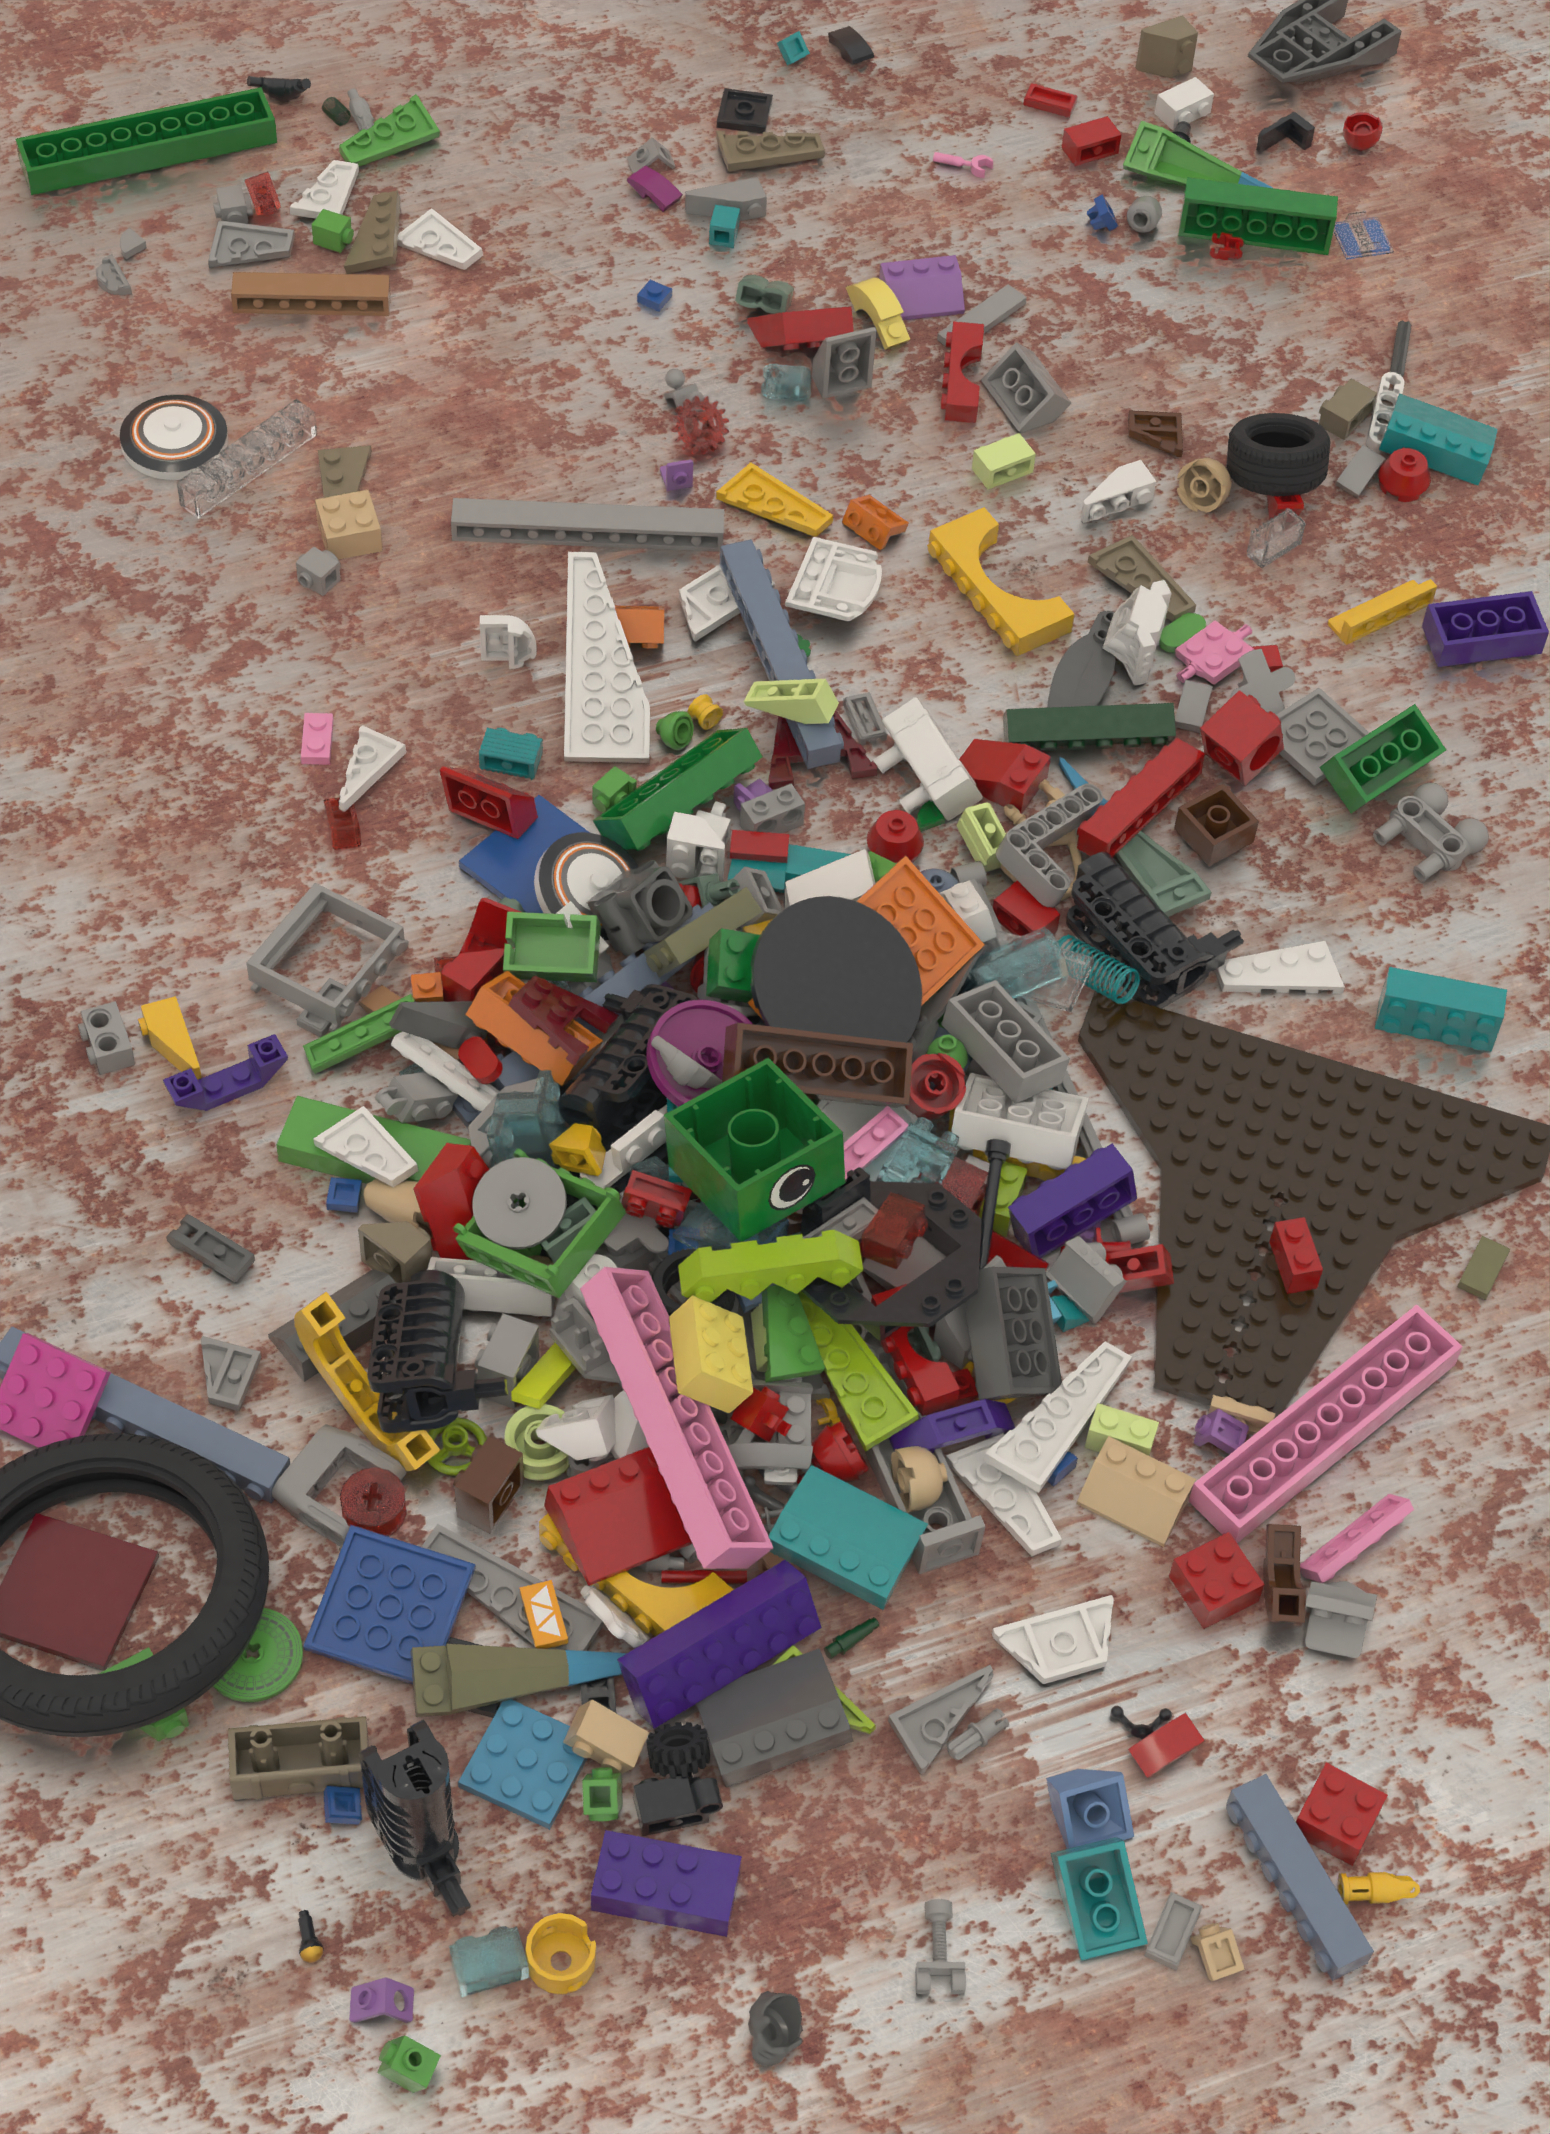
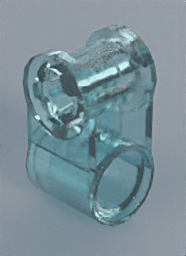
M769 364L764 367L763 378L765 380L761 385V393L764 397L804 401L811 396V371L809 368ZM773 371H775V378L772 377ZM772 385H775L774 392H772Z

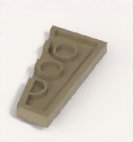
M398 190L373 195L344 265L347 274L396 264L401 201Z
M1133 535L1089 555L1088 563L1130 593H1133L1141 585L1150 590L1153 582L1165 580L1171 591L1166 618L1173 622L1186 613L1195 612L1196 604Z

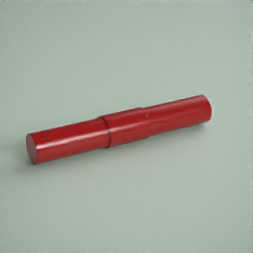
M661 1570V1583L695 1584L714 1572L727 1584H745L747 1582V1570Z

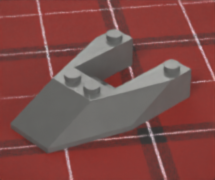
M1299 0L1280 12L1250 50L1248 57L1282 83L1316 81L1381 64L1397 54L1402 31L1384 18L1350 38L1332 25V23L1345 16L1348 0Z

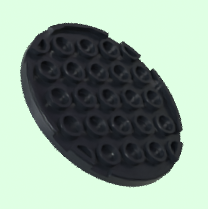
M819 896L799 901L787 907L771 920L762 931L752 954L750 965L752 967V983L750 987L755 1008H758L766 1024L764 1026L906 1043L909 1041L917 1026L922 1006L920 973L908 944L898 930L882 915L864 904L850 899Z

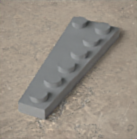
M437 1524L421 1547L474 1563L476 1569L467 1592L534 1645L519 1588L543 1581ZM554 1588L567 1632L568 1644L548 1649L587 1651L604 1626V1622L588 1606Z

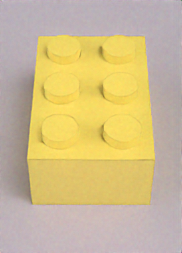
M692 1295L669 1316L677 1391L679 1394L730 1414L753 1393L743 1316Z

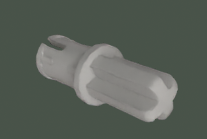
M996 1708L979 1722H971L966 1731L947 1744L949 1755L955 1760H960L977 1747H985L988 1744L987 1740L1009 1726L1007 1718L997 1721L1005 1714Z

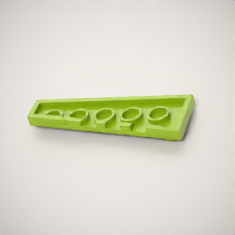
M800 1291L798 1294L826 1368L824 1371L865 1451L869 1450L919 1420L918 1412L853 1325L838 1324Z

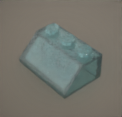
M1045 927L981 954L969 972L975 988L996 980L1013 999L1069 975L1065 956L1053 933Z

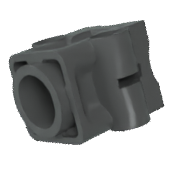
M655 860L646 862L637 869L624 871L607 888L586 902L592 913L597 915L604 927L608 940L615 952L621 951L624 956L637 952L647 943L664 940L692 915V906L672 871L666 866L659 867Z

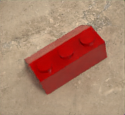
M442 766L440 769L449 811L516 839H519L538 818L534 797L528 793L520 792L508 787L504 783H498L466 769Z

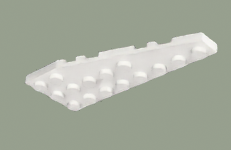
M568 552L564 761L649 763L650 705L634 665L633 656L621 622L618 619L613 599L607 588L596 552Z

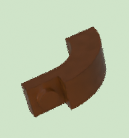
M1266 1525V1558H1264L1263 1576L1265 1605L1270 1621L1305 1623L1306 1589L1302 1587L1300 1573L1301 1526Z

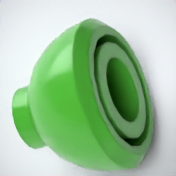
M675 711L658 720L656 732L671 749L682 750L691 741L694 726L689 713Z
M943 1035L931 1042L926 1054L942 1053L949 1055L963 1069L968 1061V1054L964 1044L952 1035Z

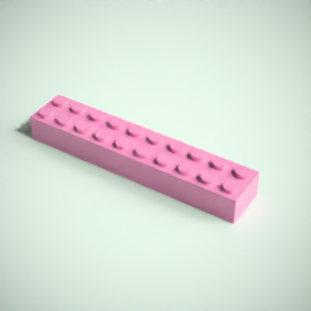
M604 1267L585 1283L580 1290L584 1296L586 1306L595 1321L597 1331L607 1348L610 1361L622 1382V1388L633 1407L634 1415L644 1432L646 1442L652 1450L659 1472L667 1484L671 1499L676 1505L684 1523V1528L693 1543L697 1558L704 1569H748L772 1550L773 1545L710 1406L679 1394L677 1391L669 1315L650 1273L646 1270Z
M1415 1305L1193 1484L1189 1502L1222 1535L1230 1532L1236 1543L1240 1542L1454 1367L1463 1346L1423 1309Z

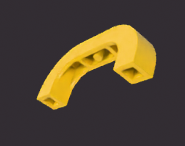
M327 1291L322 1293L294 1316L295 1328L307 1355L368 1440L376 1448L397 1460L406 1471L416 1470L437 1454L440 1449L426 1430L386 1433L382 1431L377 1415L380 1393L373 1392L370 1389L367 1372L349 1349L341 1335L338 1323L344 1320L345 1316ZM392 1412V1420L397 1416L396 1412Z

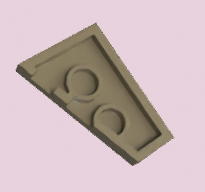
M371 445L318 450L323 498L360 491L362 478L366 473V465L372 453Z

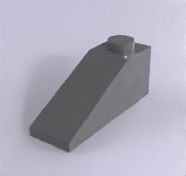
M473 1001L400 1002L389 1023L393 1029L454 1049H459L462 1043L471 1037L478 1036L484 1040L488 1034L487 1030L477 1027L473 1020L465 1015Z

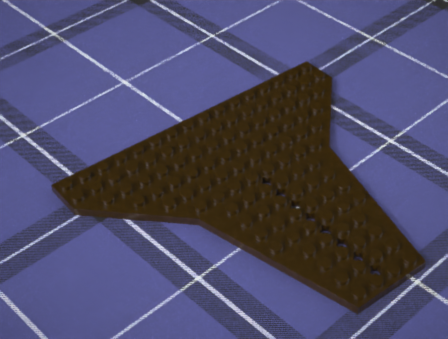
M1095 991L1079 1033L1078 1042L1160 1169L1158 1245L1163 1244L1171 1254L1174 1284L1156 1287L1153 1388L1211 1406L1213 1395L1230 1397L1239 1403L1263 1407L1267 1411L1275 1413V1419L1288 1408L1395 1242L1542 1181L1550 1154V1125L1132 999L1126 1003L1118 1004ZM1280 1198L1286 1204L1282 1203L1280 1207L1274 1205L1275 1201L1271 1199ZM1305 1217L1323 1271L1317 1289L1287 1294L1269 1243L1272 1231L1266 1230L1267 1225L1264 1223L1271 1222L1275 1224V1222ZM1265 1247L1270 1253L1261 1256L1256 1248ZM1258 1272L1263 1278L1253 1281L1248 1273ZM1250 1297L1255 1303L1245 1306L1240 1298ZM1241 1322L1247 1329L1243 1328L1241 1332L1236 1331L1235 1325L1232 1323ZM1231 1347L1236 1349L1239 1354L1229 1357L1224 1349ZM1216 1374H1227L1231 1380L1221 1383Z

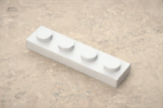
M403 1031L394 1036L391 1046L397 1049L403 1057L411 1059L422 1067L424 1072L444 1083L451 1092L459 1094L470 1102L476 1110L483 1111L499 1094L500 1091L492 1085L479 1083L463 1064L430 1040Z

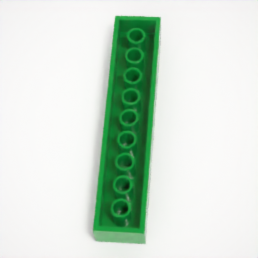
M262 87L20 137L15 140L19 163L30 193L35 195L277 143L275 118Z

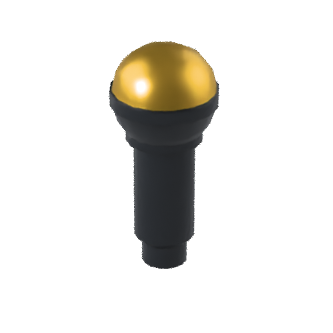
M303 1910L299 1912L298 1919L302 1937L299 1954L304 1961L312 1963L322 1957L324 1949L321 1942L315 1936L313 1921L309 1911Z

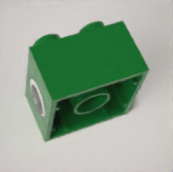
M769 1058L664 1114L669 1167L740 1242L747 1240L846 1183L843 1132Z

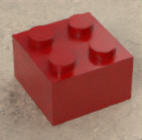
M1230 1532L1175 1558L1169 1573V1578L1203 1629L1259 1602L1265 1585Z
M1326 1762L1297 1817L1296 1823L1308 1843L1353 1866L1388 1795Z

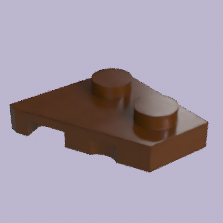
M1129 410L1128 437L1176 457H1182L1181 413Z

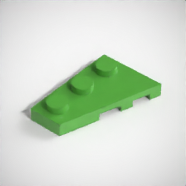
M778 1285L768 1286L762 1291L763 1327L766 1328L767 1343L764 1345V1356L767 1357L768 1370L765 1372V1382L821 1374L826 1368L799 1294Z

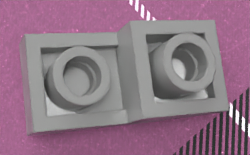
M1362 445L1335 485L1358 499L1385 461V458Z

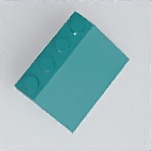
M1399 393L1379 450L1389 454L1402 448L1417 450L1425 456L1430 469L1478 486L1489 463L1498 429Z
M811 1465L769 1534V1539L773 1545V1549L769 1552L884 1610L918 1545L919 1536L924 1534L928 1524Z

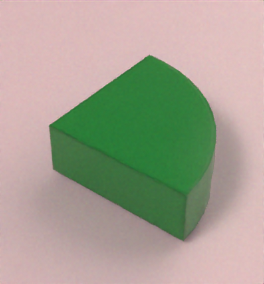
M929 800L922 805L916 820L921 832L945 823V817L933 801Z

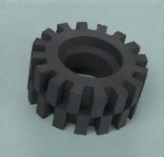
M675 1722V1726L671 1727L670 1724H666L663 1730L658 1727L654 1730L655 1734L650 1733L648 1735L649 1739H647L646 1743L649 1764L655 1774L659 1772L660 1776L663 1777L670 1774V1778H676L677 1774H682V1777L688 1776L687 1772L696 1774L699 1772L698 1768L704 1769L707 1767L706 1763L709 1764L710 1762L708 1734L705 1728L701 1729V1725L696 1724L693 1726L691 1722L681 1725V1722Z

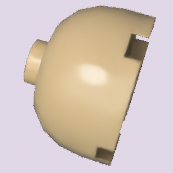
M1212 458L1195 459L1183 466L1177 475V480L1179 479L1178 495L1183 504L1193 511L1197 512L1199 509L1205 511L1204 513L1211 512L1221 506L1230 494V474L1222 463Z
M919 1446L895 1449V1452H892V1479L894 1483L898 1482L902 1492L899 1495L907 1513L931 1507L938 1501L942 1493L943 1482H947V1471L944 1463H938L933 1453Z

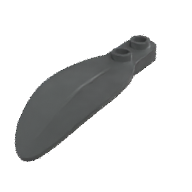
M1100 612L1089 633L1078 639L1065 652L1052 679L1047 707L1097 706L1110 684L1115 668V656L1102 649L1115 612Z
M987 944L921 1006L917 1026L907 1042L913 1043L912 1063L920 1056L926 1054L939 1027L937 1020L945 1013L948 1000L957 996L973 965L988 947Z

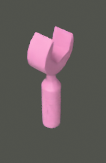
M935 152L933 156V162L957 167L963 165L970 166L972 174L979 178H985V170L980 167L986 166L993 169V160L986 155L975 156L972 161H966L962 157Z

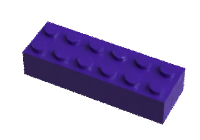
M784 1560L618 1658L617 1661L635 1711L655 1729L822 1627L806 1577L787 1560Z

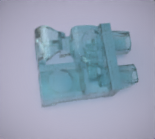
M919 1117L914 1124L909 1123L896 1147L883 1164L876 1181L908 1182L915 1168L920 1169L919 1172L922 1173L920 1179L914 1177L910 1182H938L942 1184L959 1150L957 1147L959 1136L950 1131H945L942 1137L939 1138L930 1133L934 1126L932 1122L924 1117ZM888 1171L902 1178L903 1180L895 1181L891 1179L888 1175Z

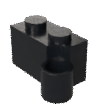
M687 1772L688 1776L682 1777V1774H677L676 1778L662 1780L648 1778L641 1781L638 1785H634L633 1800L642 1837L709 1823V1815L723 1808L717 1780L715 1778L701 1779L700 1777H693L692 1772Z

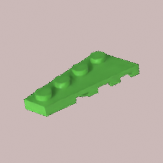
M415 94L408 103L403 106L400 104L393 109L390 115L384 119L382 117L379 118L372 127L367 130H361L340 144L339 152L345 162L356 163L360 167L438 138L440 130L417 94Z

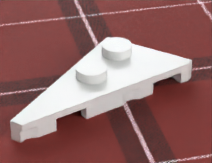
M362 725L358 731V743L354 745L353 757L350 758L346 771L347 780L345 787L341 788L339 809L345 812L406 754L405 744Z

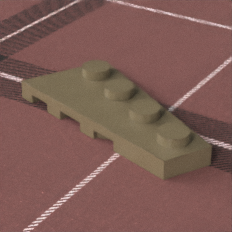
M716 130V139L728 172L825 157V149L819 133H786L785 136H777L773 132H763V136L748 135V131H738L737 135H725V131Z

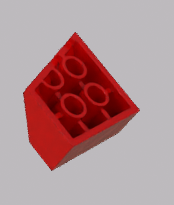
M446 1143L413 1188L423 1221L429 1223L433 1235L431 1239L432 1248L434 1251H438L440 1258L473 1260L465 1255L455 1238L459 1233H456L453 1227L457 1223L465 1227L474 1216L472 1207L475 1189L484 1174L490 1170L474 1146Z

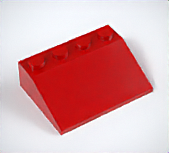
M650 1447L548 1486L544 1507L588 1586L693 1544L684 1528V1523L678 1509L671 1499L667 1484L659 1472L658 1464Z

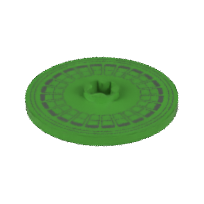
M264 1608L257 1629L246 1649L230 1670L213 1687L222 1695L241 1702L264 1701L275 1697L287 1689L297 1677L303 1662L302 1640L295 1625L281 1613ZM258 1650L259 1657L255 1659L251 1656L247 1659L246 1651L256 1652Z

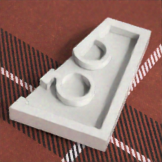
M333 160L317 177L316 184L311 189L307 188L302 193L303 197L298 203L294 202L290 206V215L316 219L322 209L343 215L359 173L358 164Z

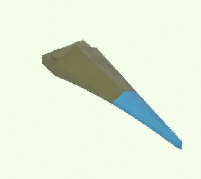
M462 1644L412 1647L410 1654L416 1717L451 1715L536 1693L622 1675L617 1659L627 1653Z

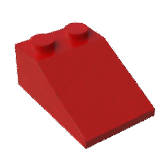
M974 739L959 760L975 781L977 789L984 798L1003 807L1007 806V804L1014 805L1022 814L1038 792L1039 784L1048 778L1051 756L1026 744Z

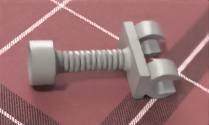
M945 1899L929 1900L924 1905L925 1919L932 1921L933 1962H917L915 1968L916 1994H930L931 1975H951V1994H965V1962H947L946 1921L953 1918L952 1902Z

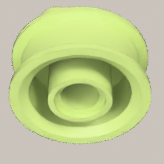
M544 1404L541 1409L526 1406L517 1411L506 1425L505 1444L523 1453L525 1478L535 1481L549 1480L563 1474L570 1467L568 1463L569 1455L547 1442L541 1445L534 1443L537 1439L542 1440L537 1436L536 1430L545 1418L553 1414H558L559 1418H562L565 1412L558 1407Z

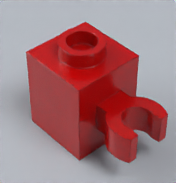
M765 1386L762 1391L753 1387V1393L736 1407L730 1417L734 1422L770 1442L776 1431L786 1436L792 1426L783 1420L789 1408L778 1402L781 1396Z

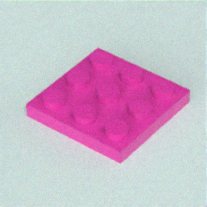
M23 1333L0 1387V1430L38 1448L57 1441L84 1436L111 1372L29 1333Z

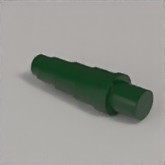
M875 1617L869 1618L862 1624H858L851 1630H847L833 1638V1642L824 1647L826 1656L832 1659L838 1654L844 1655L880 1626L878 1620Z

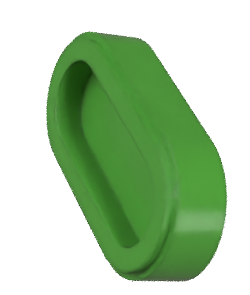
M1196 613L1182 615L1162 629L1159 641L1160 648L1166 652L1175 653L1177 647L1206 627L1205 619Z

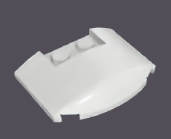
M813 537L786 599L785 606L845 621L857 618L872 604L880 588L882 568L875 561L878 559V554L876 551Z

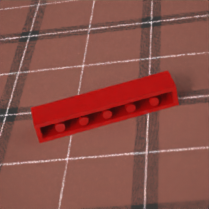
M1178 738L1169 746L1165 745L1155 759L1149 760L1142 771L1137 775L1131 776L1121 790H1116L1104 806L1100 805L1090 819L1084 820L1077 829V849L1089 856L1100 852H1107L1113 857L1202 774L1205 753Z

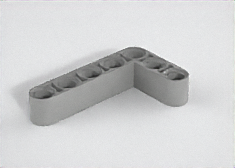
M1086 783L1010 829L996 850V857L999 862L1038 902L1046 907H1055L1059 904L1070 887L1071 881L1068 875L1042 849L1079 827L1084 820L1087 821L1093 816L1103 800L1101 790L1093 784Z

